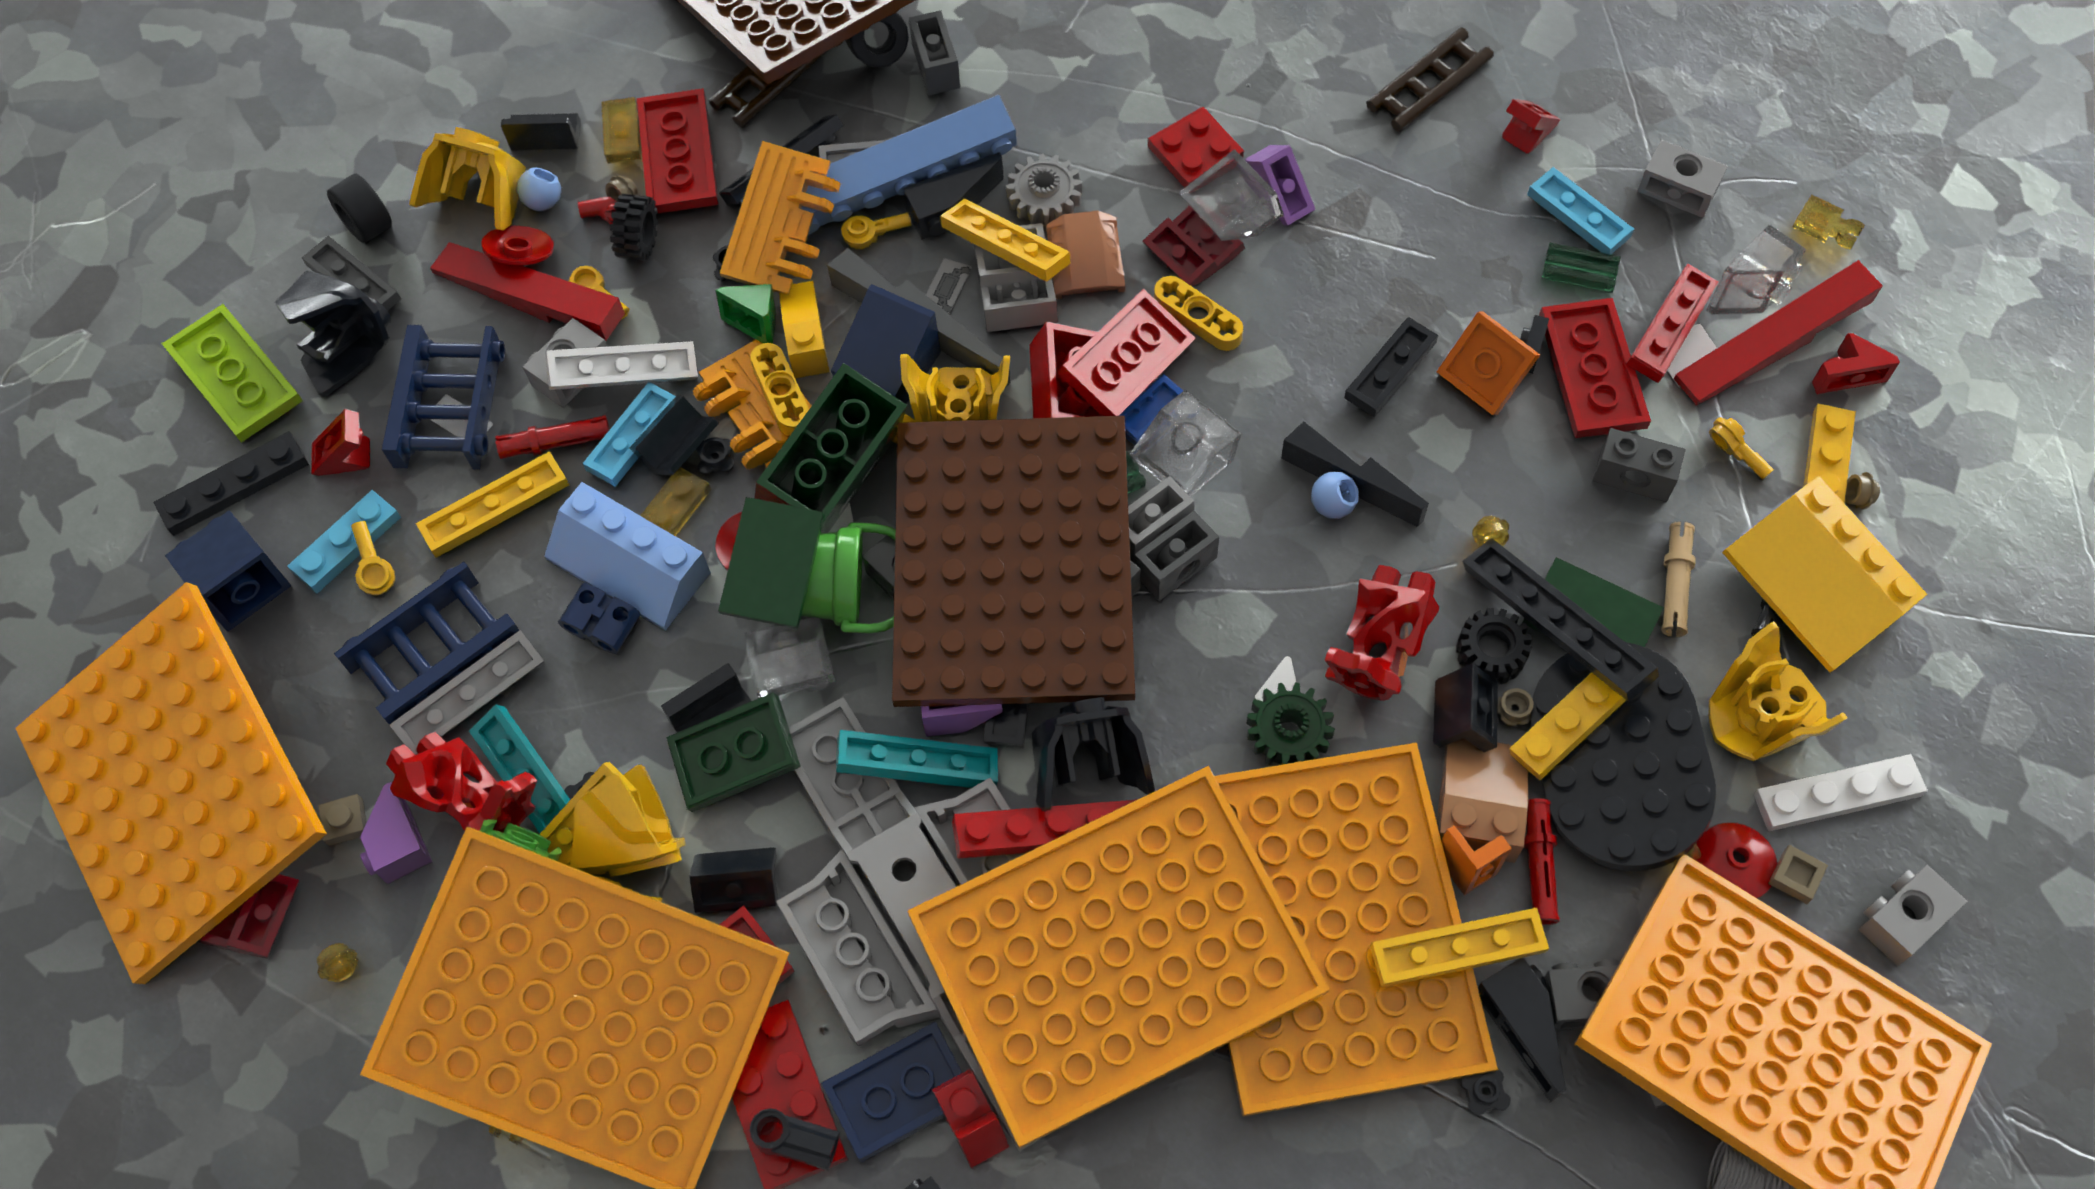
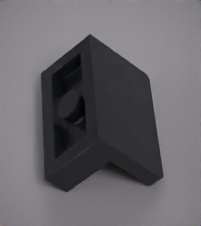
M578 113L511 115L510 119L501 120V128L511 151L578 149L581 126Z
M677 395L630 446V449L653 474L673 475L715 429L719 422L715 417L701 416L684 396Z
M727 663L665 702L661 707L668 721L678 733L749 703L751 699L741 687L736 673Z
M1474 663L1438 678L1435 681L1433 743L1438 747H1443L1465 738L1484 753L1497 748L1498 682Z
M770 847L695 855L689 875L694 912L740 909L743 905L745 908L777 906L778 895L774 873L776 849Z

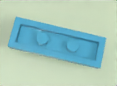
M1554 167L1529 187L1527 195L1606 257L1614 253L1633 234V227Z
M648 382L583 462L586 471L616 487L638 459L630 449V446L676 396Z
M371 490L287 567L311 590L318 594L360 555L351 528L352 524L366 521L372 542L374 543L401 516L395 508L375 491Z

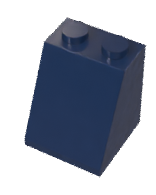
M871 284L832 366V378L841 365L845 363L907 405L909 394L901 380L900 355L908 354L923 372L928 373L941 353L935 312Z
M230 510L220 517L211 520L206 527L189 539L180 542L172 551L164 555L184 583L187 582L199 588L213 617L227 632L292 586Z

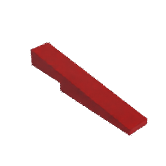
M451 242L447 244L430 267L432 273L545 322L550 323L552 319H556L567 324L574 318L605 341H607L625 315L618 297L521 265L500 263L492 260L484 253Z
M1857 260L1678 372L1674 380L1697 406L1809 344L1818 332L1871 304L1883 285Z

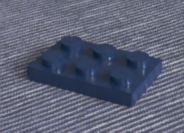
M935 1021L823 1081L821 1084L858 1160L862 1163L944 1118L945 1115L932 1089L956 1077L962 1071Z

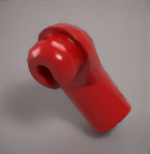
M610 196L578 201L580 217L583 219L599 216L608 223L613 224L611 216L612 212H615L614 205L617 201Z

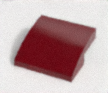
M1197 199L1173 221L1167 217L1142 241L1172 272L1192 287L1212 276L1245 249L1243 242Z
M278 874L197 942L268 959L300 881Z

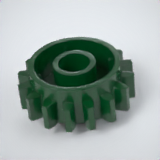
M1295 682L1292 691H1286L1284 684L1278 683L1276 694H1273L1266 688L1262 694L1263 702L1257 699L1253 700L1251 710L1254 713H1248L1246 722L1247 725L1252 727L1248 729L1247 740H1256L1253 752L1255 754L1263 753L1267 757L1265 762L1267 765H1270L1273 761L1283 765L1319 758L1318 751L1327 753L1330 746L1327 740L1333 738L1335 728L1329 726L1333 722L1334 714L1333 712H1323L1327 704L1325 698L1318 701L1313 699L1315 689L1310 688L1304 694L1300 692L1299 683ZM1292 722L1299 729L1292 732L1290 730L1286 731L1285 728H1282V723Z

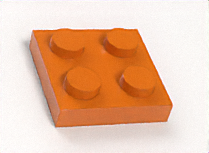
M1481 311L1477 312L1436 372L1494 416L1498 415L1540 357V354L1485 312Z

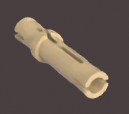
M1675 522L1669 526V553L1664 556V567L1667 568L1663 625L1661 627V632L1667 636H1672L1674 621L1677 622L1676 637H1681L1688 633L1690 573L1695 568L1696 560L1695 556L1692 555L1695 526L1688 522L1684 524L1683 537L1680 536L1681 522Z

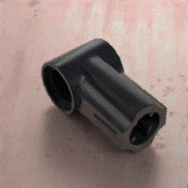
M771 1108L758 1112L753 1117L749 1129L751 1139L762 1153L773 1156L779 1155L828 1171L833 1162L840 1137L839 1131L786 1116L781 1111ZM770 1122H778L783 1126L780 1138L771 1143L762 1141L760 1139V1131L763 1126Z

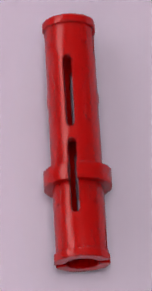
M602 415L550 427L537 428L536 425L530 426L526 431L495 436V442L500 459L533 453L536 456L541 455L542 451L601 440L610 428L607 416Z
M1535 798L1528 800L1527 835L1524 839V848L1528 849L1532 908H1537L1542 925H1554L1560 922L1553 848L1557 846V837L1552 834L1550 800Z

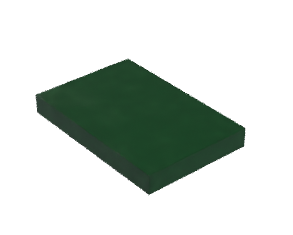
M746 497L718 612L723 615L798 629L825 517L824 512Z
M1557 557L1545 577L1547 582L1624 642L1645 647L1664 607ZM1524 618L1522 623L1525 622L1528 627L1541 632L1538 628H1536L1533 624H1531L1527 619Z
M774 692L666 737L687 810L691 812L801 767L779 696Z

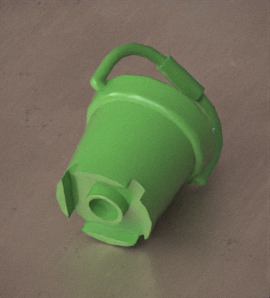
M852 522L848 524V527H841L835 533H821L801 616L833 620L834 624L840 626L841 630L845 633L870 634L884 632L893 628L894 616L883 622L871 624L858 623L862 582V532L883 534L895 540L896 529L877 523Z

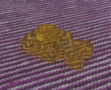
M1811 194L1792 228L1824 243L1831 236L1835 238L1839 246L1851 250L1857 238L1848 233L1859 237L1865 225L1856 219L1845 220L1841 218L1844 209Z

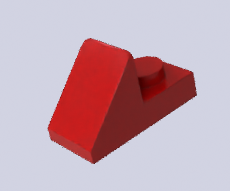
M1513 99L1506 110L1513 117L1504 130L1502 138L1523 152L1530 153L1558 125L1561 119L1534 102Z
M1847 333L1838 348L1837 353L1839 357L1823 362L1812 384L1816 394L1888 382L1900 361L1898 356L1856 334Z
M344 409L312 442V475L323 476L369 468L370 439L364 436L362 429L359 428V412Z
M971 1069L932 1089L971 1168L1010 1147L1000 1122L991 1110Z

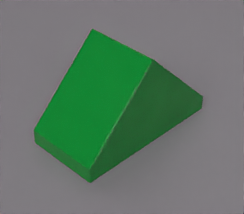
M772 284L720 287L716 290L722 321L761 343H773L776 308Z

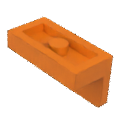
M1454 825L1446 830L1441 841L1450 877L1463 895L1496 876L1512 849L1501 834L1481 848L1473 851Z

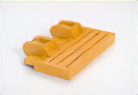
M762 141L722 263L721 277L747 285L772 284L773 292L776 291L789 295L793 279L780 276V272L808 280L811 279L812 269L802 264L787 261L785 256L788 251L806 258H818L820 250L813 245L805 243L814 213L802 210L801 207L804 206L817 211L832 213L834 204L831 201L806 193L808 185L828 192L836 193L839 191L840 182L827 177L831 164L829 160Z
M758 340L750 342L699 371L703 382L696 385L693 390V395L700 402L711 397V400L704 407L709 417L720 416L721 413L725 412L728 413V416L740 431V434H737L729 442V446L735 453H742L746 449L765 440L763 443L752 448L751 451L745 453L741 459L744 467L749 470L757 468L758 465H762L767 462L765 464L767 468L771 462L769 460L776 456L789 438V436L780 431L753 372L751 352L756 346L763 344ZM769 358L763 359L769 368V372H774L773 362ZM779 383L772 387L771 392L775 395H784L790 391L791 387L787 384ZM804 396V399H805V401H806V403H807V405H808V407H809V409H810L812 405L809 403V401H808V400L806 399V397ZM792 405L786 407L788 418H791L793 422L798 421L799 417L795 416Z

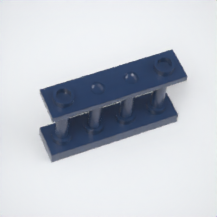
M407 325L382 445V451L393 468H408L410 455H413L415 451L463 452L472 469L480 470L482 456H486L488 452V437L486 434L499 362H503L505 358L504 342L499 340L493 326H485L482 344L433 343V340L428 338L422 325ZM434 357L479 358L477 374H428L427 369L429 361H432ZM428 388L474 389L471 405H421L423 392H426ZM422 419L468 420L465 437L415 436L416 424L420 423Z
M464 561L458 566L446 570L437 581L362 634L347 640L343 647L334 653L350 674L361 668L384 697V702L375 708L389 725L519 631L507 613L499 619H494L471 591V588L476 586L478 581ZM457 598L482 628L480 633L467 642L461 641L439 613V611ZM425 621L450 651L448 656L434 666H430L407 637L408 633ZM391 645L396 647L418 675L416 679L402 689L396 688L374 659Z

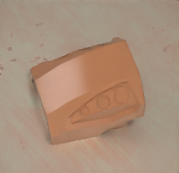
M1099 210L1063 214L1046 225L1047 240L1070 252L1071 263L1052 277L1056 299H1062L1063 295L1109 290L1125 292L1117 218Z

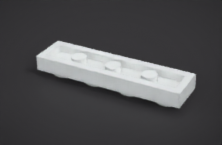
M693 341L546 350L545 352L549 390L643 384L648 382L696 380L698 377Z
M1912 754L1759 788L1753 796L1766 828L1770 832L1922 797L1928 790Z

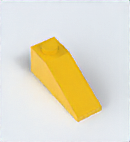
M807 281L792 284L789 295L779 293L787 351L793 375L796 379L828 373L830 370L814 282Z

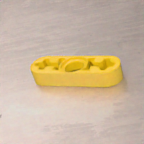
M1166 276L1157 281L1154 288V299L1183 326L1222 351L1234 350L1241 344L1243 323L1237 316L1178 277ZM1173 291L1177 292L1176 296L1169 295L1164 297V292L1167 294H1171ZM1200 307L1205 309L1208 315L1203 319H1194L1188 312L1192 308ZM1229 329L1233 330V335L1230 333H1226L1224 336L1220 335V330L1224 332Z
M763 343L756 346L751 352L753 372L780 431L790 436L809 411V407L782 349L773 343ZM769 358L773 362L774 372H769V368L763 359ZM779 383H784L791 387L790 391L784 395H775L771 392V389ZM792 405L795 416L799 417L798 421L793 422L791 418H788L786 407Z

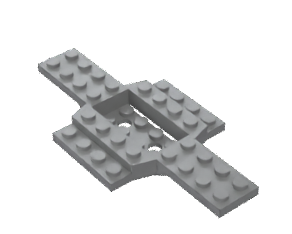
M841 697L788 727L801 766L795 769L794 772L839 846L840 851L812 881L777 900L776 903L856 1044L860 1046L893 1025L896 1028L940 1018L1017 1149L1021 1152L1038 1140L1020 1149L1018 1148L907 913V910L956 887L923 834L922 829L959 886L1026 853L958 859L952 827L953 815L1010 810V807L991 777L955 798L913 807L894 779L836 772L837 737L839 731L865 732L845 698ZM908 860L915 864L916 873L912 879L899 881L894 878L892 870L899 861ZM861 867L930 983L928 993L854 868Z

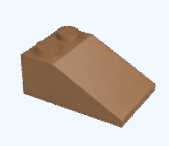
M1465 738L1446 745L1436 820L1441 841L1446 830L1453 825L1458 829L1473 851H1476L1502 834L1512 848L1505 861L1516 862L1524 847L1528 811V770L1510 755L1509 748L1512 745L1497 742V748L1485 753Z

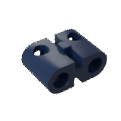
M582 583L559 619L558 624L567 632L583 640L587 638L593 642V645L609 653L617 654L641 614L627 602L615 596L612 599L606 595L605 591L590 584Z

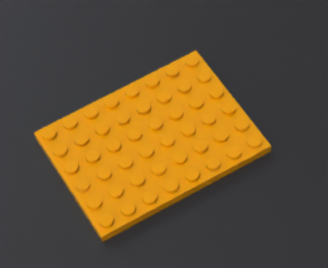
M184 583L15 728L133 984L145 985L327 834L196 585Z
M1417 743L1215 776L1330 989L1328 993L1228 1043L1242 1117L1497 1071L1498 1067L1473 968L1381 987L1370 948L1371 943L1375 941L1462 923Z
M1209 766L907 910L910 920L1019 1149L1328 993L1330 990Z
M466 827L360 1075L651 1188L695 1189L790 952L474 828Z
M1685 854L1675 862L1575 1045L1796 1189H1934L1992 1043Z

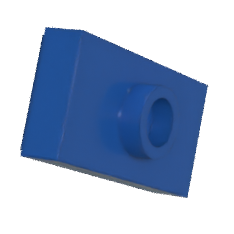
M1163 374L1120 415L1125 416L1126 439L1136 448L1141 446L1190 403V396Z

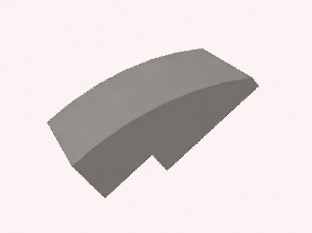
M1042 223L1020 226L1045 239ZM974 244L987 332L1044 325L1046 322L1058 323L1057 304L1052 278L1046 282Z

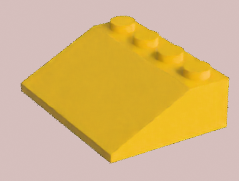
M1819 475L1722 552L1829 673L1838 668L1927 595L1921 586Z

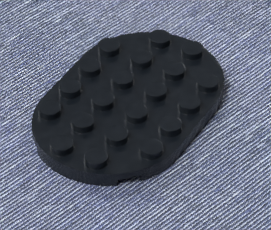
M1626 642L1658 668L1659 677L1629 702L1626 700L1543 777L1542 783L1545 798L1551 802V820L1560 836L1572 849L1573 847L1582 854L1593 859L1594 863L1604 867L1622 871H1645L1668 865L1694 848V844L1701 838L1705 830L1708 829L1712 820L1716 799V784L1696 700L1688 681L1675 665L1659 653L1649 648ZM1569 653L1555 661L1539 680L1532 698L1534 706L1531 712V727L1591 673L1590 670Z

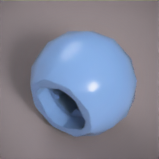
M535 167L526 170L517 182L516 191L520 201L526 207L535 211H544L553 208L558 202L562 187L557 176L547 170Z
M1328 472L1320 476L1311 489V502L1316 511L1326 518L1341 519L1350 514L1358 503V488L1353 478L1343 472Z

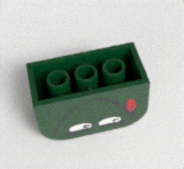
M843 363L756 481L754 498L824 512L825 517L821 533H828L889 448L898 432V423L903 421L907 405Z

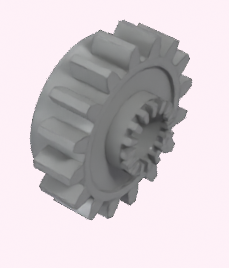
M1040 154L1039 161H1034L1030 156L1026 157V166L1017 163L1015 165V173L1008 174L1006 193L1010 209H1017L1018 218H1025L1030 221V224L1042 223L1046 226L1063 214L1074 213V206L1081 205V195L1083 192L1082 181L1079 180L1078 169L1071 170V162L1069 160L1060 164L1058 155H1054L1051 161L1046 160L1044 154Z

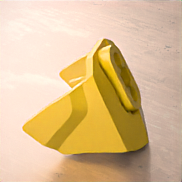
M460 127L455 128L454 135L435 133L432 144L422 154L409 205L419 207L427 203L444 201L449 196L464 201L468 181L478 172L481 184L476 202L494 208L495 228L503 231L512 225V219L515 216L519 198L516 191L517 182L526 171V166L498 148L500 142L483 134Z
M908 354L900 355L901 380L909 394L916 422L997 420L1000 395L1008 383L1010 355H1003L999 370L993 375L982 368L943 367L939 370L933 367L932 373L929 375L923 372ZM961 385L967 386V387H965V388H963V389L957 388L958 386H961Z
M1775 622L1769 623L1748 640L1742 654L1733 662L1709 700L1708 715L1714 742L1727 751L1751 761L1775 754L1810 736L1824 735L1848 719L1844 712L1832 719L1827 718L1825 700L1803 671L1789 665L1786 658L1782 660L1780 654V632ZM1790 694L1797 696L1800 702L1794 701Z
M636 765L623 775L638 790L633 796L621 775L614 773L576 801L574 805L571 863L567 864L568 866L591 875L605 874L609 871V876L611 877L664 866L682 860L679 848L686 845L684 837H673L670 822L659 794L643 765Z

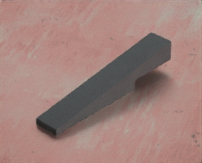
M849 248L827 264L831 285L862 303L870 285L873 284L934 311L940 350L969 368H982L991 375L998 372L1002 357L910 281L906 280L896 288ZM1009 370V376H1008V383H1007L1006 386H1008V385L1011 383V382H1010V370Z

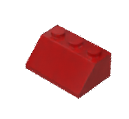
M1046 322L1031 341L1029 349L1033 418L1102 416L1057 374L1059 369L1097 331Z

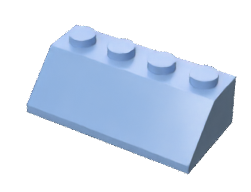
M583 482L580 483L558 510L544 555L546 560L584 583L605 591L608 597L613 599L615 596L632 605L640 612L641 617L665 631L711 573L702 551Z

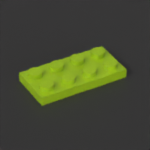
M221 304L162 343L167 352L241 443L303 401L296 390L224 304Z

